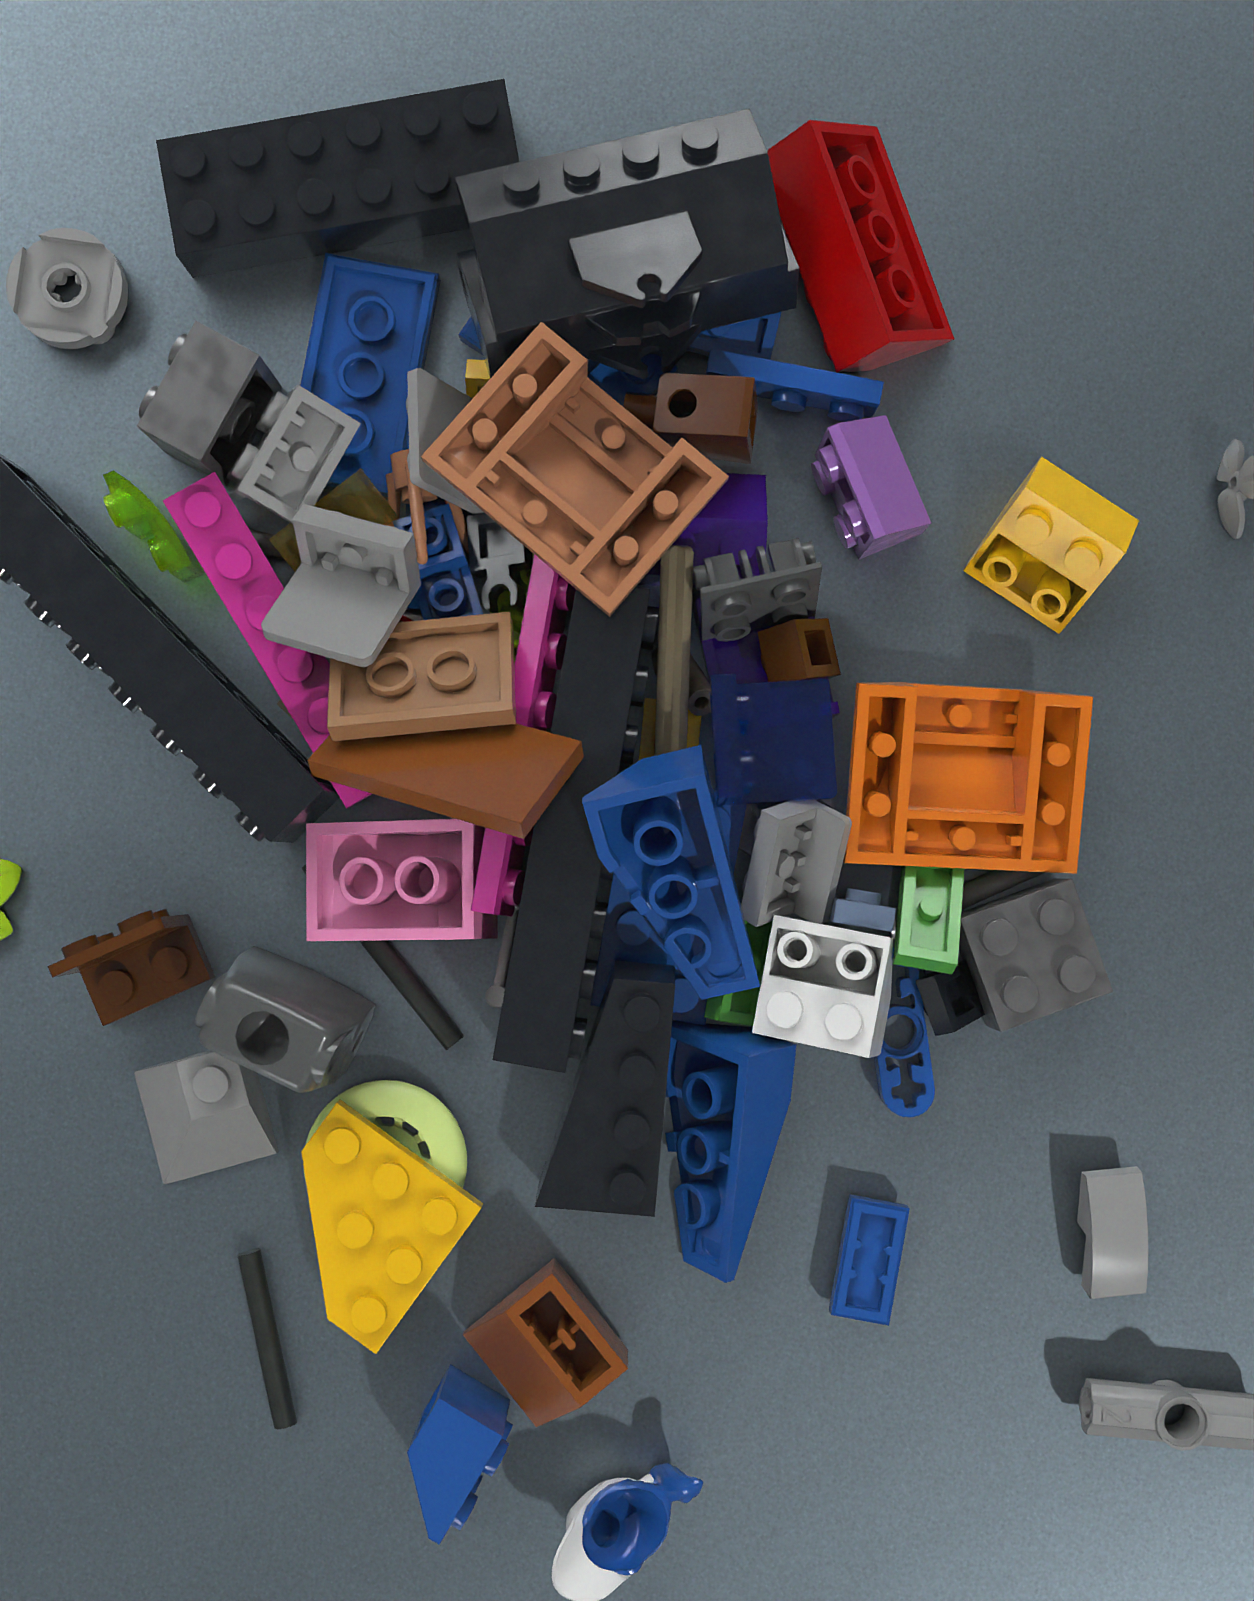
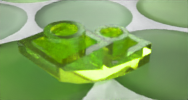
M114 470L103 474L110 491L109 494L103 496V500L112 521L117 528L124 526L125 529L140 539L154 534L153 538L147 540V544L161 572L169 570L170 574L184 583L205 574L180 529L157 503Z

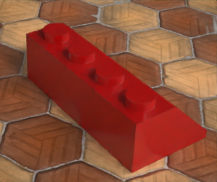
M809 120L769 148L767 151L779 215L805 284L804 293L806 299L815 311L824 336V349L829 359L833 362L836 372L870 371L954 340L878 127Z

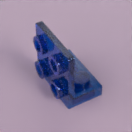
M735 673L711 675L709 693L717 806L833 799L837 795L830 683L827 679L736 684Z

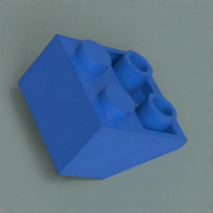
M451 1364L421 1413L407 1451L428 1538L440 1545L450 1526L461 1530L478 1499L475 1492L483 1477L481 1473L483 1472L490 1477L494 1474L508 1449L509 1442L506 1439L513 1426L512 1423L506 1420L510 1399Z

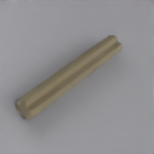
M671 545L661 557L654 756L687 748L694 552L691 547L686 545Z

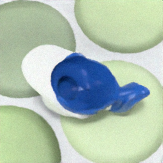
M662 1463L654 1466L649 1474L639 1480L618 1477L605 1480L587 1491L567 1514L566 1533L554 1557L552 1581L558 1593L571 1601H599L611 1594L632 1574L638 1572L646 1559L653 1555L662 1545L668 1533L672 1502L680 1501L684 1504L690 1502L692 1498L700 1493L703 1481L687 1476L683 1471L669 1463Z

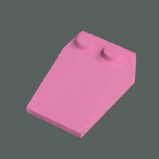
M458 819L306 823V941L498 938V915L471 911L485 827Z

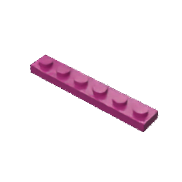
M214 471L162 501L314 753L330 735L327 728L330 664L325 656L269 641L264 637L261 623L284 590V587ZM331 782L347 809L372 795L365 791Z
M535 554L514 665L516 724L546 731V728L552 727L557 699L556 694L553 693L556 671L562 669L567 642V637L563 634L567 611H572L576 588ZM534 826L524 839L485 828L471 911L513 917L514 908L521 901L525 871L521 870L525 846L531 845Z

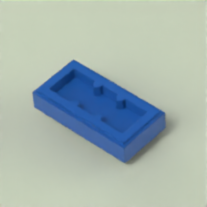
M849 1194L829 1304L831 1315L889 1326L910 1210L907 1205Z

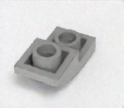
M1135 1166L1083 1171L1081 1174L1077 1223L1086 1234L1081 1286L1090 1299L1146 1293L1148 1276V1220L1141 1170Z

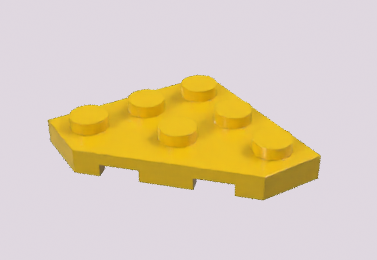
M340 1099L302 1149V1160L327 1319L370 1351L377 1354L479 1213L483 1203Z

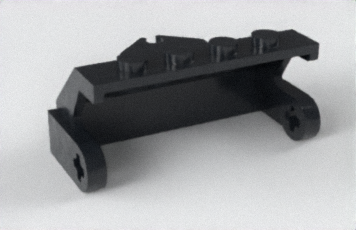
M750 108L455 177L459 200L473 245V249L456 253L457 265L467 305L490 378L540 322L544 323L586 359L645 379L648 377V366L641 361V358L647 354L660 356L662 359L661 371L669 373L701 331L796 308L799 266L781 225L768 151Z

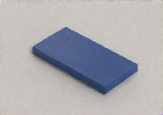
M325 254L300 386L361 424L324 489L388 500L385 475L392 473L390 455L407 449V435H409L408 413L406 410V399L408 397L407 373L416 368L424 370L441 281L439 273Z

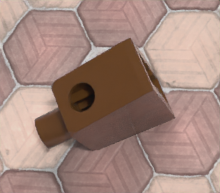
M664 373L659 378L657 395L626 392L623 407L649 429L653 430L671 447H674L683 438L706 458L751 464L758 413L755 378ZM684 413H692L688 417L678 418Z

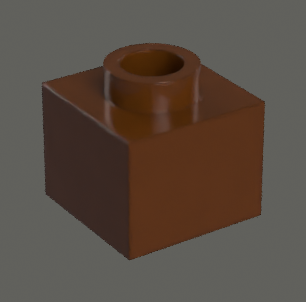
M828 618L794 619L757 632L761 648V664L767 674L770 689L806 686L841 675Z

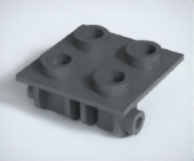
M799 538L769 544L768 553L773 568L772 573L764 547L757 546L756 558L760 575L754 577L745 549L738 551L743 579H739L733 552L703 558V565L694 566V581L697 591L700 590L702 641L712 638L723 642L734 641L745 637L753 629L771 625L776 626L794 619H808V617L815 616L822 565L821 562L816 563L812 542L800 543Z

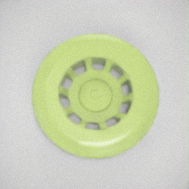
M375 1080L345 1090L331 1100L320 1112L306 1140L307 1144L334 1105L341 1099L463 1188L465 1184L468 1163L467 1150L458 1122L450 1110L437 1097L407 1082ZM380 1117L394 1118V1124H383ZM405 1122L413 1126L418 1132L413 1134L404 1127ZM425 1141L427 1143L430 1154H423L420 1142Z

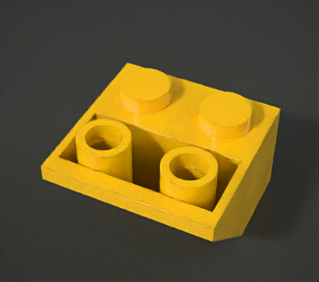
M1041 456L1010 498L963 571L1060 634L1126 554L1139 520Z

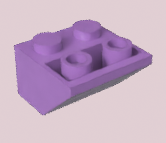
M883 415L841 422L827 427L815 453L817 461L811 463V469L822 495L825 496L831 493L839 512V515L833 517L834 525L844 548L853 547L858 560L921 535L929 527L931 521L887 416Z

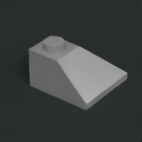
M211 1050L134 1072L164 1185L279 1152L258 1073Z

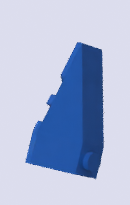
M693 746L643 758L584 796L582 804L598 858L608 872H613L630 895V902L640 916L644 915L664 942V949L699 997L703 1000L760 987L702 746Z
M672 1021L665 1098L669 1097L673 1131L666 1132L665 1135L668 1152L677 1153L681 1185H678L674 1190L683 1261L728 1283L735 1279L791 1101L797 1044L783 1039L752 1033L753 1027L705 1024L703 1026Z

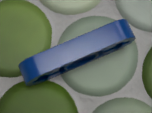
M897 965L905 969V976L897 978L895 982L897 997L902 999L910 995L911 1005L890 1004L887 1019L898 1014L907 1016L913 1023L914 1035L906 1046L900 1048L888 1046L883 1039L881 1054L874 1057L879 1096L885 1106L899 1116L916 1117L923 1114L931 1106L935 1096V1085L923 1001L916 984V980L919 979L918 968ZM918 1053V1063L906 1062L909 1078L915 1083H921V1091L912 1093V1103L905 1105L903 1099L898 1095L891 1094V1088L901 1084L900 1068L896 1064L886 1067L885 1059L886 1057L906 1059Z

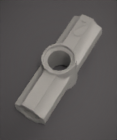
M1086 1378L1085 1384L1081 1388L1079 1404L1081 1427L1087 1435L1165 1442L1171 1448L1181 1451L1192 1450L1200 1445L1254 1450V1394L1187 1388L1178 1382L1168 1379L1145 1384ZM1176 1404H1184L1185 1410L1182 1418L1174 1424L1164 1425L1166 1412Z

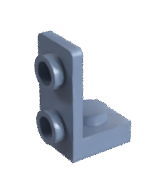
M847 807L843 809L842 814L846 815ZM843 862L829 921L893 932L896 908L888 907L894 865Z

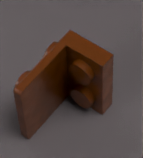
M167 909L154 913L152 910H149L118 923L120 935L114 936L113 932L100 937L91 935L61 948L65 959L47 966L52 978L75 973L81 974L103 1026L216 978L189 914L169 916Z

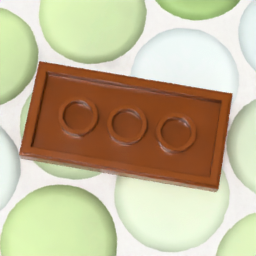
M508 724L332 741L329 735L307 761L311 774L314 777L524 839L582 761L584 754L582 741L520 724Z

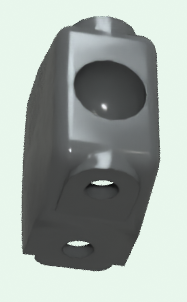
M253 946L241 953L228 972L218 977L211 985L198 1009L195 1025L201 1028L198 1039L207 1049L293 1091L304 1093L335 1083L348 1070L371 1022L376 1004L348 987L308 967Z

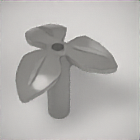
M1236 438L1232 440L1222 456L1216 479L1228 482V488L1223 490L1217 499L1220 519L1228 534L1234 539H1239L1242 537L1245 525L1243 501L1247 498L1254 499V456H1250L1243 464V442Z

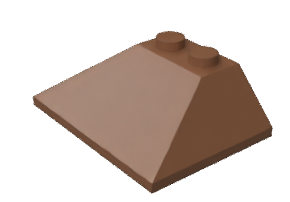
M540 322L423 453L421 459L610 617L727 482L729 476L683 438L674 447L666 443L587 377L588 360L544 323Z

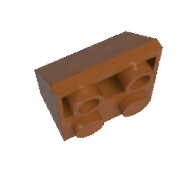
M555 1258L463 1332L466 1340L536 1427L581 1408L628 1369L627 1347Z

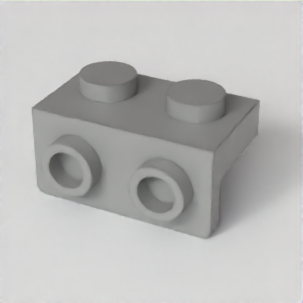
M808 796L761 810L760 818L754 828L755 842L749 870L742 884L744 894L741 907L744 920L758 927L773 921L774 915L786 916L795 913L810 922L827 923L832 910L852 820L848 816Z

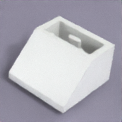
M774 915L752 1033L866 1058L880 1055L891 1000L893 938Z

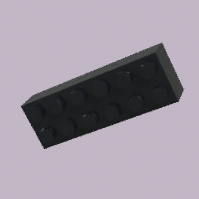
M505 79L156 140L175 253L192 278L469 229L459 200L455 177L519 162Z

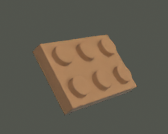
M510 612L399 622L371 665L359 667L330 658L327 728L332 741L516 724L514 630Z

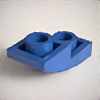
M449 503L424 511L428 561L423 565L418 563L421 586L416 592L423 620L484 614ZM411 515L392 521L394 527L413 533Z

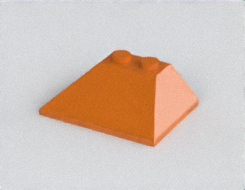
M907 682L856 683L846 816L852 820V826L843 862L1077 874L1093 697L1012 688Z

